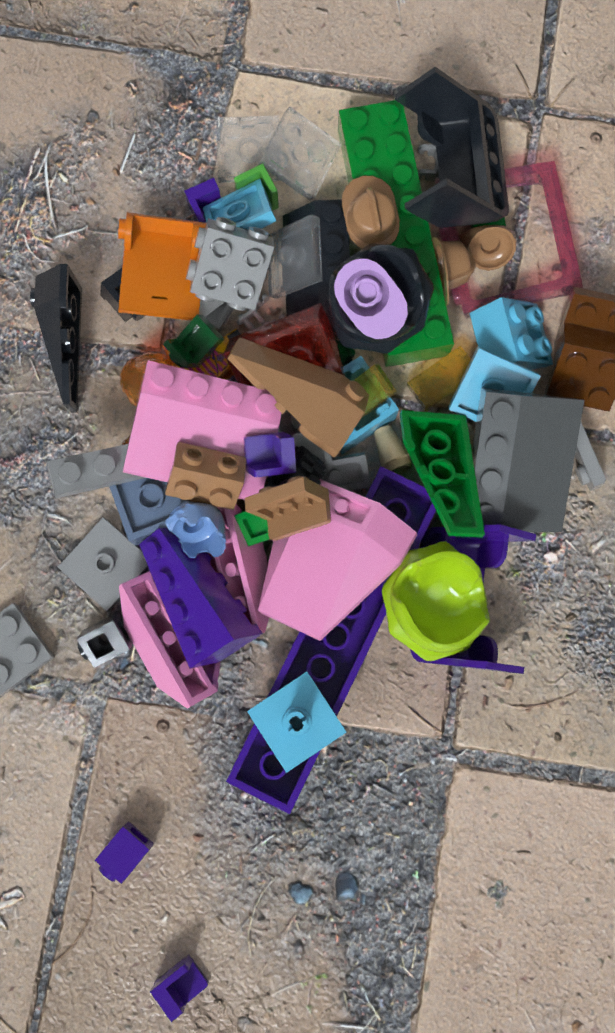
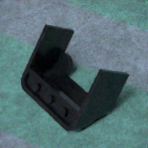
M433 67L395 94L397 102L417 114V130L420 137L436 146L439 183L406 202L405 210L439 228L496 222L509 213L497 115L489 103L437 67Z

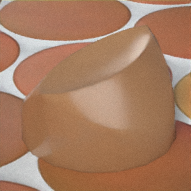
M502 225L478 226L465 231L459 236L460 241L475 259L476 267L482 270H496L505 266L513 258L516 251L515 232Z

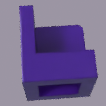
M209 179L184 190L188 206L195 221L206 222L203 207L221 198L215 179Z
M285 432L244 437L246 471L253 477L296 473L293 436Z
M188 954L154 982L150 993L169 1020L173 1022L184 1012L186 1004L207 988L209 982Z

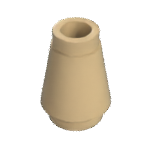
M386 425L377 429L374 432L381 467L398 475L410 470L413 466L411 458L392 426Z

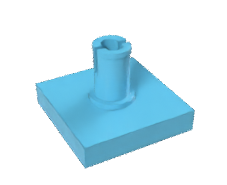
M261 179L203 207L206 222L208 218L216 220L217 217H223L234 221L236 227L249 230L250 227L262 229L276 222Z
M477 346L448 409L459 415H466V418L476 422L481 388L532 393L541 376L537 372Z
M305 672L247 711L286 773L346 733V730L308 672Z

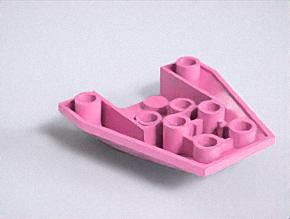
M319 479L321 481L320 485L327 488L329 492L331 522L277 541L273 540L258 611L321 641L402 564L417 536V532L381 503Z

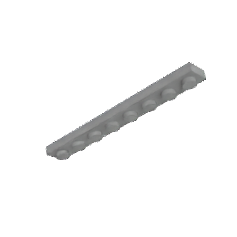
M286 411L283 414L281 413L278 432H285L293 436V432L299 431L298 428L301 424ZM128 444L47 461L46 465L55 499L146 477L123 472Z

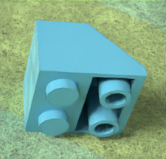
M501 297L469 313L478 347L530 370L553 365L551 357L552 346L548 338H546L542 324L544 322L543 313L537 303Z

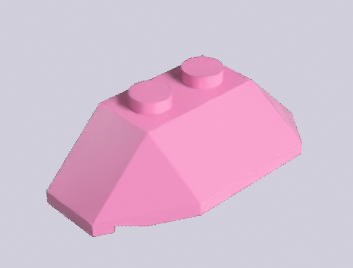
M237 504L234 510L217 507L225 521L226 549L219 557H213L208 553L211 557L210 565L216 573L223 574L228 582L225 587L234 600L240 599L247 609L244 614L251 625L257 624L262 633H265L269 617L258 611L268 568L263 542L248 546L234 517L235 514L242 511Z
M146 572L122 583L119 586L124 629L156 686L187 709L218 691L217 681L220 672V662L189 669L151 572Z

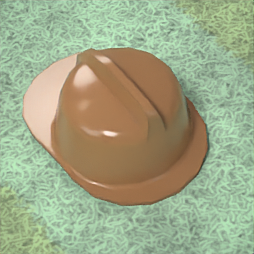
M361 176L353 179L345 187L342 194V208L350 239L362 249L372 243L391 245L399 232V216L394 194L390 186L382 179L374 176Z
M436 236L432 238L445 303L449 305V291L469 281L470 275L475 271L476 262L461 241H441Z

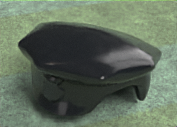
M372 243L336 267L330 276L328 294L323 309L344 347L387 354L423 330L434 286L413 249ZM355 259L375 261L385 269L401 290L407 302L408 315L404 326L397 334L385 339L368 337L354 325L342 309L335 296L334 283L338 272L345 264Z

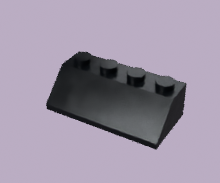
M342 199L314 200L283 215L287 340L329 339L331 336L338 338L324 312L323 306L328 294L331 274L335 271L336 267L350 257L349 234L343 213Z

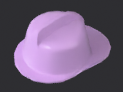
M355 259L345 264L338 272L334 283L335 296L342 309L354 325L368 337L385 339L397 334L404 326L408 315L407 302L401 290L385 269L375 261Z

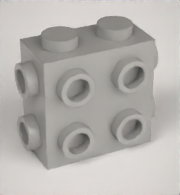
M217 217L216 220L208 218L206 227H199L194 245L195 248L199 249L197 260L190 259L186 279L191 281L190 292L195 293L197 298L204 301L213 302L216 299L227 302L228 306L236 310L244 311L246 308L255 310L274 251L273 237H270L267 231L257 227H250L249 230L236 227V223L227 218Z

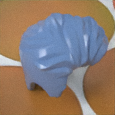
M187 500L178 505L170 513L169 518L166 519L165 524L168 530L179 538L178 542L181 543L183 552L189 558H196L202 552H208L213 557H219L224 553L226 549L225 521L217 507Z

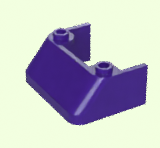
M497 524L483 525L485 535L482 538L448 536L444 527H432L425 532L420 548L431 546L438 542H448L458 552L469 556L479 566L484 584L485 569L497 568L505 561L508 542L536 541V534ZM479 635L468 650L435 661H425L410 649L413 658L418 662L524 674L525 667L497 663V644L493 638L485 635Z

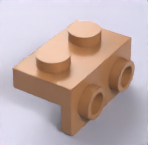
M178 442L165 495L234 510L244 484L246 458Z
M292 477L287 481L288 483L277 487H265L260 489L259 493L246 497L245 510L267 520L269 539L277 541L331 522L328 489L309 480L307 477Z

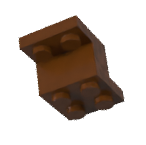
M578 287L573 288L554 342V367L545 389V395L583 399L584 407L610 412L615 400V295Z

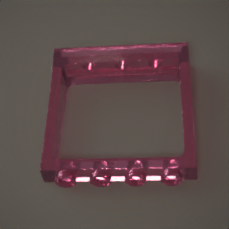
M555 161L506 168L504 170L507 188L527 185H540L543 187L561 264L562 276L556 280L480 300L472 299L468 281L452 289L455 305H462L463 314L466 319L471 318L470 312L501 297L535 303L571 295L574 287L583 288ZM457 227L439 228L442 241H460Z

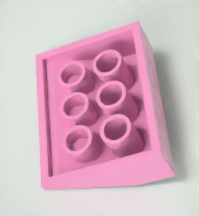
M148 360L141 384L123 472L167 482L178 442L245 457V436L278 432L281 412L274 406L277 402L265 389L261 390L253 386ZM245 468L244 484L238 499L245 500L246 497L259 493V490L264 488L267 476L253 477Z

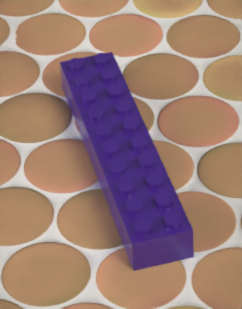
M380 467L366 498L381 503L415 530L417 536L409 550L418 549L436 509L425 487L384 467ZM389 576L321 641L299 632L268 697L305 672H308L337 716L386 615L382 587ZM254 723L226 782L290 814L320 751L286 773Z

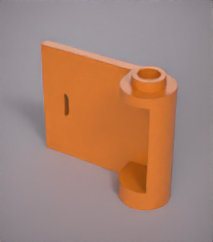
M129 212L126 214V219H119L118 239H124V256L118 312L190 321L197 314L199 315L200 299L195 296V293L190 292L191 281L186 279L190 259L196 261L199 249L194 247L199 227L205 228L207 222Z

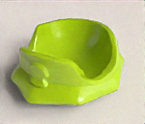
M446 541L409 550L402 564L389 576L382 587V596L390 634L425 661H435L468 650L473 641L490 622L486 592L479 566L469 556L458 552Z

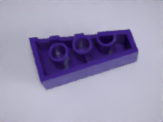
M158 528L139 545L189 669L218 663L262 635L263 633L258 625H251L244 613L247 609L240 599L234 600L225 587L228 582L223 574L216 573L210 565L211 557L209 554L202 552L196 558H189L183 552L181 543L178 542L179 538L174 533L169 531L168 528Z

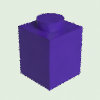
M128 821L95 859L100 865L99 871L112 882L117 880L122 884L153 847L154 843Z

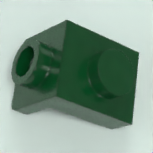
M197 314L176 339H167L163 345L170 352L169 357L177 366L181 368H199L224 341V338L204 315Z

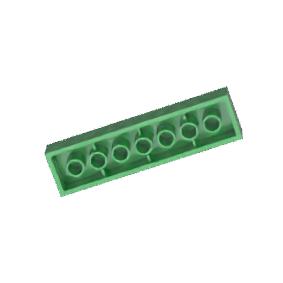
M393 100L341 109L338 113V134L348 184L353 179L361 176H374L382 179L390 186L394 194L399 216V232L391 246L413 249L434 286L425 327L390 353H383L385 367L449 356L454 346L429 223L405 210V203L420 195L422 190L404 106Z

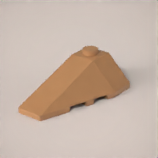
M240 337L227 358L257 389H266L277 402L274 406L282 414L288 411L301 424L298 430L308 440L334 458L338 455L365 413L370 394L358 382L350 381L342 374Z

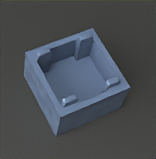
M144 478L109 486L128 540L133 545L138 546L158 528H167L165 522L169 518L170 513L178 505L187 501L165 495L167 482Z

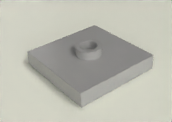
M104 517L58 566L65 575L107 612H110L120 600L119 586L144 574L149 568L142 551L129 542L128 538Z

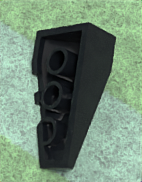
M59 264L36 276L35 288H31L30 302L36 312L63 405L71 413H77L82 287L69 265Z

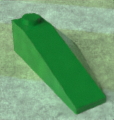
M401 410L400 422L403 443L448 536L482 538L485 532L466 415Z

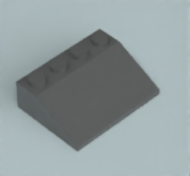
M481 388L472 457L483 525L501 524L526 532H562L584 406L583 399Z

